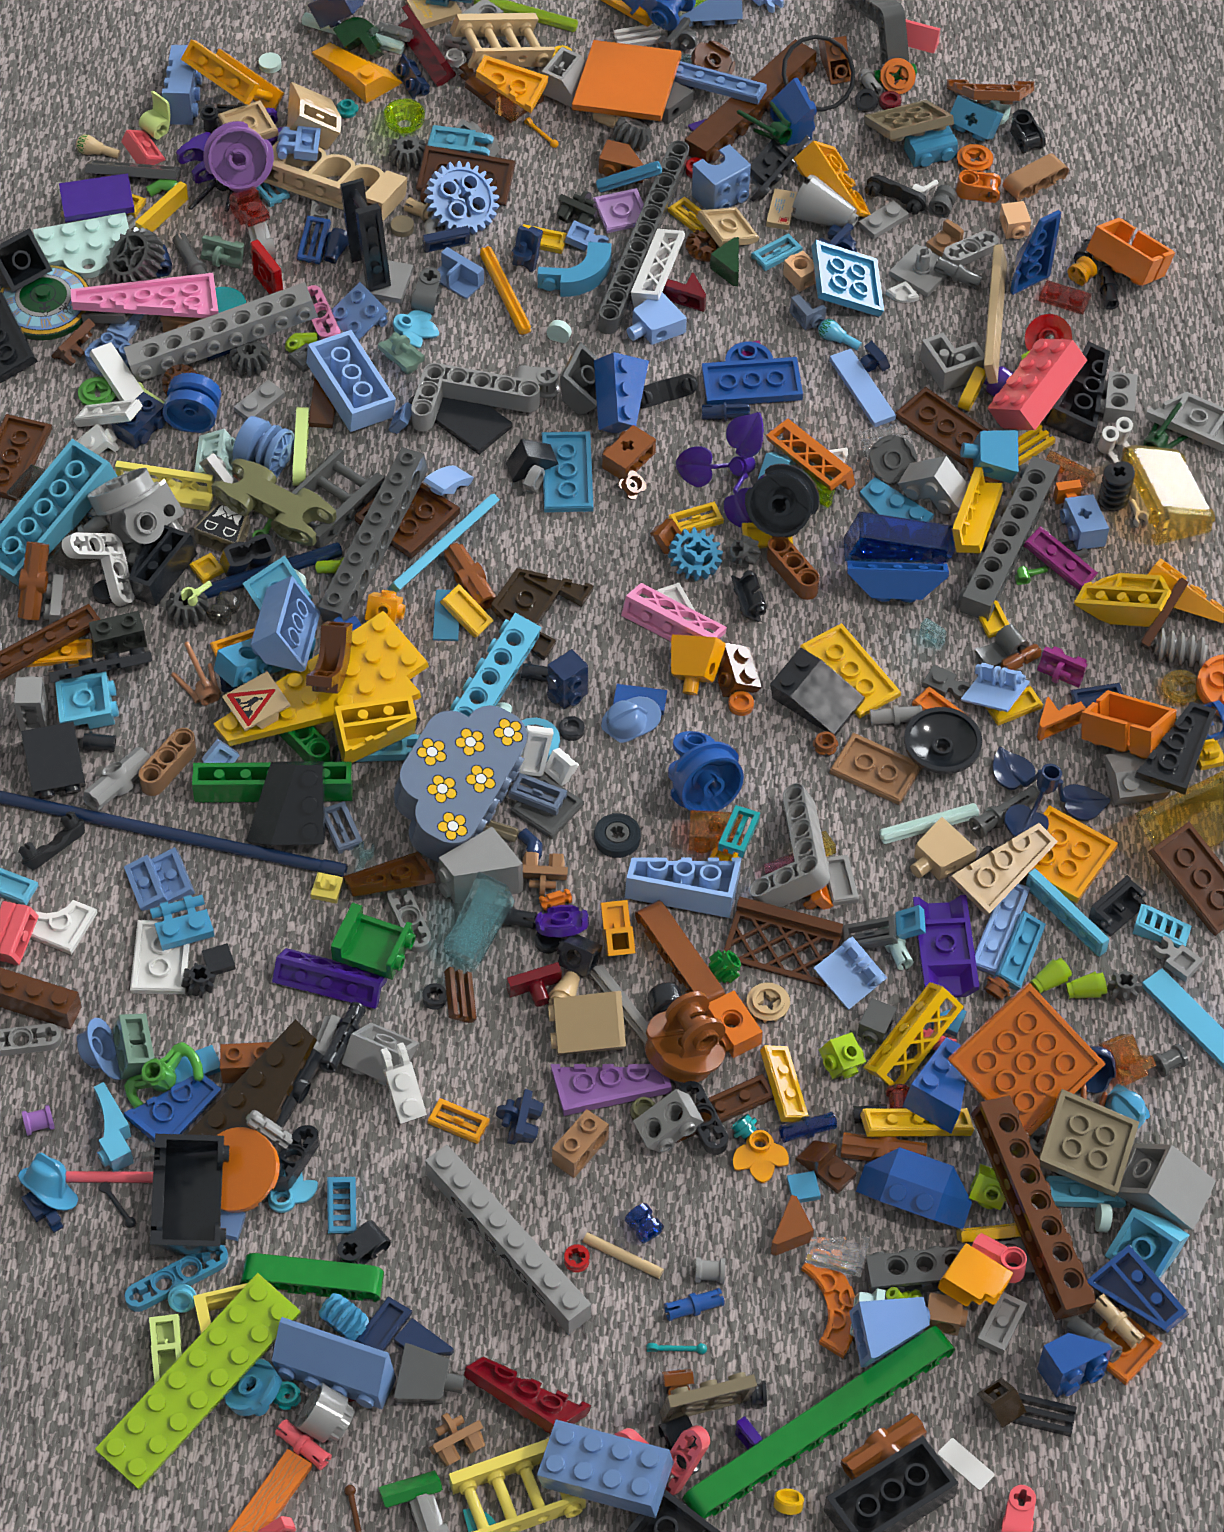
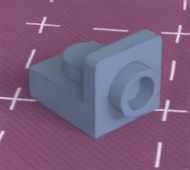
M798 294L791 297L790 313L804 330H808L812 327L818 328L819 324L825 320L826 307L821 305L812 309L810 303Z

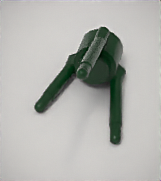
M770 102L769 105L781 122L775 121L770 126L741 110H737V114L767 131L754 128L753 131L771 140L774 139L779 145L785 144L790 140L792 136V129L789 128L791 122L783 116L773 102Z
M1181 402L1175 406L1158 430L1159 424L1154 422L1148 436L1143 440L1144 447L1147 450L1154 449L1153 453L1159 455L1160 452L1166 454L1171 448L1188 438L1185 435H1181L1168 444L1169 436L1165 432V429L1181 408Z

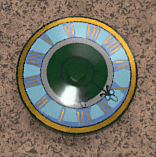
M50 265L53 271L12 293L4 287L0 288V292L5 296L26 339L44 341L61 338L74 332L83 324L81 315L86 313V311L73 310L71 302V289L89 287L86 280L80 274L66 267Z

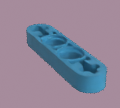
M220 1245V1251H215L216 1255H220V1261L218 1262L211 1259L210 1254L213 1252L189 1254L132 1284L125 1291V1301L128 1308L135 1312L144 1311L167 1299L169 1291L175 1285L187 1284L192 1286L226 1267L229 1259L227 1249L224 1245ZM200 1258H202L203 1263L206 1264V1269L202 1268V1264L199 1260ZM193 1265L198 1268V1271L194 1276L186 1277L182 1274L183 1268ZM161 1279L172 1281L171 1287L167 1290H159L156 1284ZM148 1285H151L154 1296H151V1293L148 1292ZM138 1292L139 1295H143V1301L133 1300V1294Z

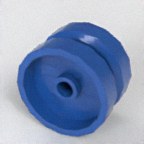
M182 373L174 376L169 383L167 397L163 406L162 414L165 421L179 431L194 433L209 431L215 425L222 392L212 379L204 375Z

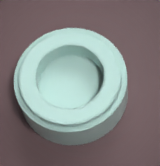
M269 52L260 56L259 68L261 71L275 73L281 69V58L278 54Z
M554 320L549 324L546 333L550 340L566 343L572 331L566 322Z
M1099 1203L1095 1212V1230L1097 1232L1107 1233L1111 1228L1113 1213L1110 1204Z

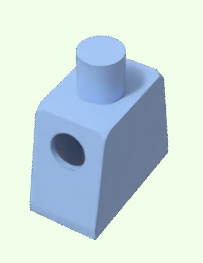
M662 292L659 300L647 299L633 310V325L628 327L626 331L632 341L644 336L653 345L686 333L687 318Z

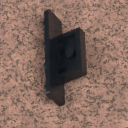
M808 135L804 137L790 154L772 139L750 163V176L761 185L750 198L751 201L754 202L758 197L763 199L771 190L769 187L771 182L775 185L783 177L781 171L783 169L788 171L796 162L793 157L797 156L807 147L805 144L810 139Z

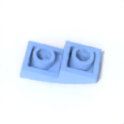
M446 466L425 477L423 482L431 486L430 490L443 496L444 494H454L459 486H469L474 477L457 466Z

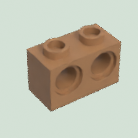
M586 1109L552 1148V1163L575 1178L608 1140L609 1124Z

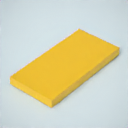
M842 623L800 645L801 648L825 662L865 697L863 703L854 712L859 719L869 714L870 709H878L901 696V691Z

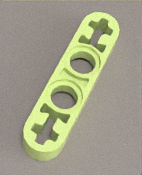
M309 407L296 408L293 486H299L306 479Z

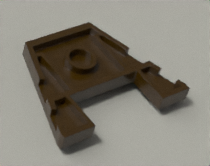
M516 568L492 602L491 610L503 622L506 619L510 621L514 613H517L538 625L559 595L582 607L593 592L594 585L589 583L584 585L576 584L566 578L562 580L549 578L547 574ZM540 632L539 638L531 651L540 659L545 660L556 645V640Z

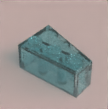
M478 872L453 930L444 941V951L448 957L474 970L478 968L505 921L508 912L515 903L506 884Z

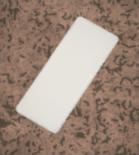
M951 1438L938 1451V1455L979 1490L995 1475L954 1438Z

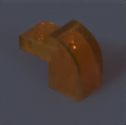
M1120 1034L1098 1044L1112 1052L1116 1064V1078L1124 1086L1148 1076V1069L1156 1066L1152 1055L1140 1054L1133 1034Z

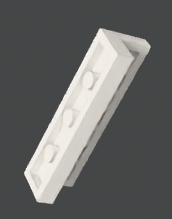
M657 229L631 290L634 309L647 299L659 300L685 238L684 231ZM668 238H674L676 240L669 243ZM655 285L656 289L655 291H652V288Z

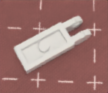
M404 1043L397 1044V1052L401 1064L395 1066L392 1064L391 1054L388 1049H381L380 1052L385 1067L383 1071L399 1123L402 1124L427 1115L415 1072Z

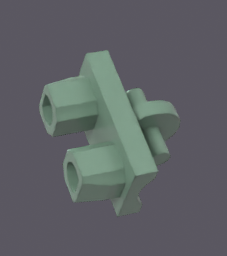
M204 235L202 237L201 259L211 261L212 265L216 267L223 264L238 269L241 268L244 255L243 242L226 241L216 235L213 237Z
M394 332L389 339L378 343V349L389 360L396 363L406 374H411L417 370L418 365L425 360L424 355L410 344V339L406 335L400 336L397 332Z

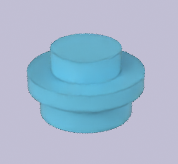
M187 1284L175 1285L168 1294L169 1306L180 1313L192 1310L195 1306L193 1296L197 1295L195 1290Z

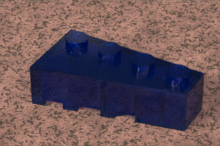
M859 511L844 536L845 561L948 563L955 553L953 526Z

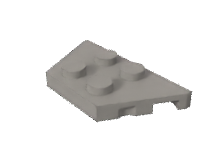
M1184 392L1175 399L1163 402L1162 407L1156 410L1152 408L1147 410L1145 419L1162 425L1175 406L1181 402V408L1167 428L1224 452V407L1189 392Z

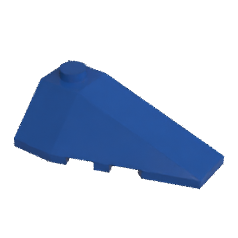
M1059 210L1039 219L1018 251L1010 289L1012 295L1050 277L1061 218Z

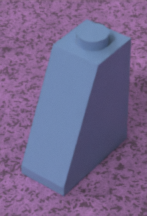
M924 1297L861 1301L849 1311L861 1367H867L919 1335L930 1325V1311L925 1306Z

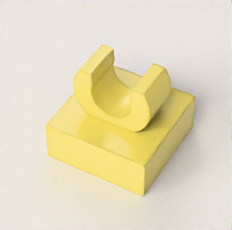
M318 872L311 891V899L337 904L344 883V877Z

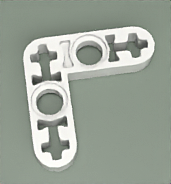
M73 533L62 540V549L69 558L101 559L109 595L116 606L122 607L134 600L135 596L128 580L130 573L123 545L117 535L112 533ZM90 541L94 544L95 551L91 548ZM113 565L117 567L119 576L115 573Z

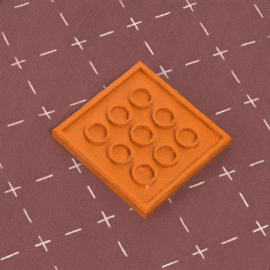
M593 40L572 102V110L661 121L681 60V51Z
M1029 982L947 1058L986 1101L1010 1095L1013 1104L1018 1108L1022 1126L1029 1136L1051 1117L1061 1089L1075 1094L1105 1065L1104 1061Z

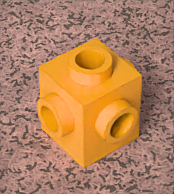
M389 590L369 594L365 620H370L384 611L395 624L399 623V620H403L406 606L402 604L403 597L396 596V592Z

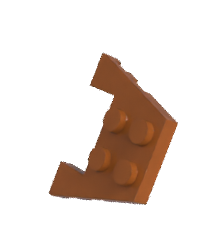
M947 79L946 87L953 92L977 100L979 104H990L991 100H1000V104L1009 105L1013 104V101H1020L1032 93L1035 82L1014 81V84L969 83L965 79Z

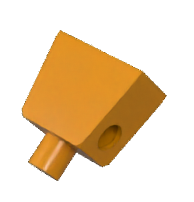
M672 634L671 673L677 679L684 680L682 693L698 695L699 682L712 683L715 680L726 646L723 641L717 637Z

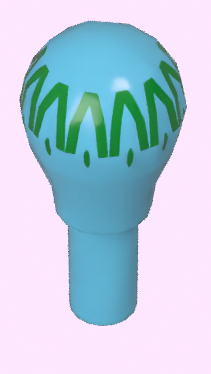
M825 319L819 324V335L825 340L844 343L855 350H858L862 342L849 336L832 319Z

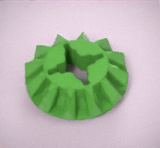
M104 377L89 378L78 389V397L82 405L109 403L112 400H116V394ZM96 388H98V391H100L101 393L100 397H96L95 395Z

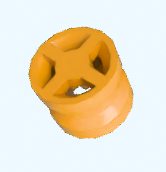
M1082 256L1076 261V264H1072L1068 268L1067 273L1072 281L1080 286H1084L1089 278H1093L1097 274V266L1092 259Z

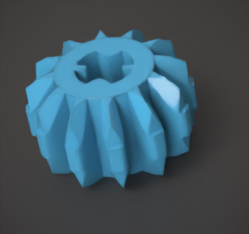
M333 1293L324 1301L321 1309L318 1311L319 1316L327 1325L349 1340L355 1341L359 1335L361 1336L369 1323L366 1314L340 1294Z

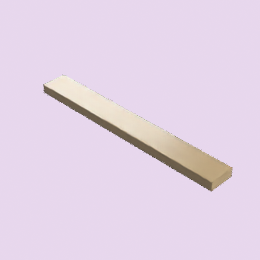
M1003 244L994 245L984 355V369L989 384L998 383L1007 269Z

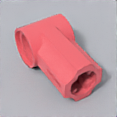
M983 1233L976 1237L972 1244L973 1248L1013 1272L1009 1283H1017L1023 1279L1027 1256L1021 1248L1007 1247ZM1008 1263H1015L1018 1266L1011 1267L1008 1265Z

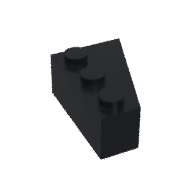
M164 525L163 532L156 541L142 544L140 555L136 556L128 578L135 599L153 606L158 605L197 555L191 534Z

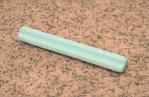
M975 803L883 828L880 830V839L883 844H888L926 833L941 817L951 825L969 821L971 817L979 816V809Z

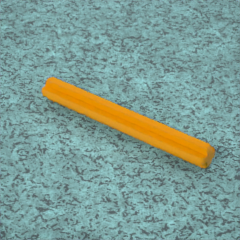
M490 246L482 247L480 249V257L520 335L530 333L531 325Z

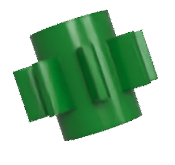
M717 950L709 957L711 961L709 969L719 983L722 981L726 983L728 981L731 984L740 976L737 971L740 970L741 962L732 951L728 950L726 952L723 950L720 952Z

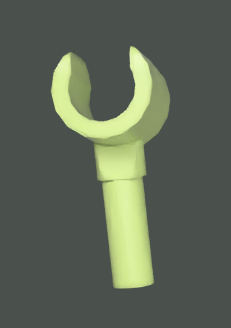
M207 581L196 589L192 587L184 588L181 591L182 600L184 601L188 598V604L195 606L198 602L197 597L210 588L212 583Z

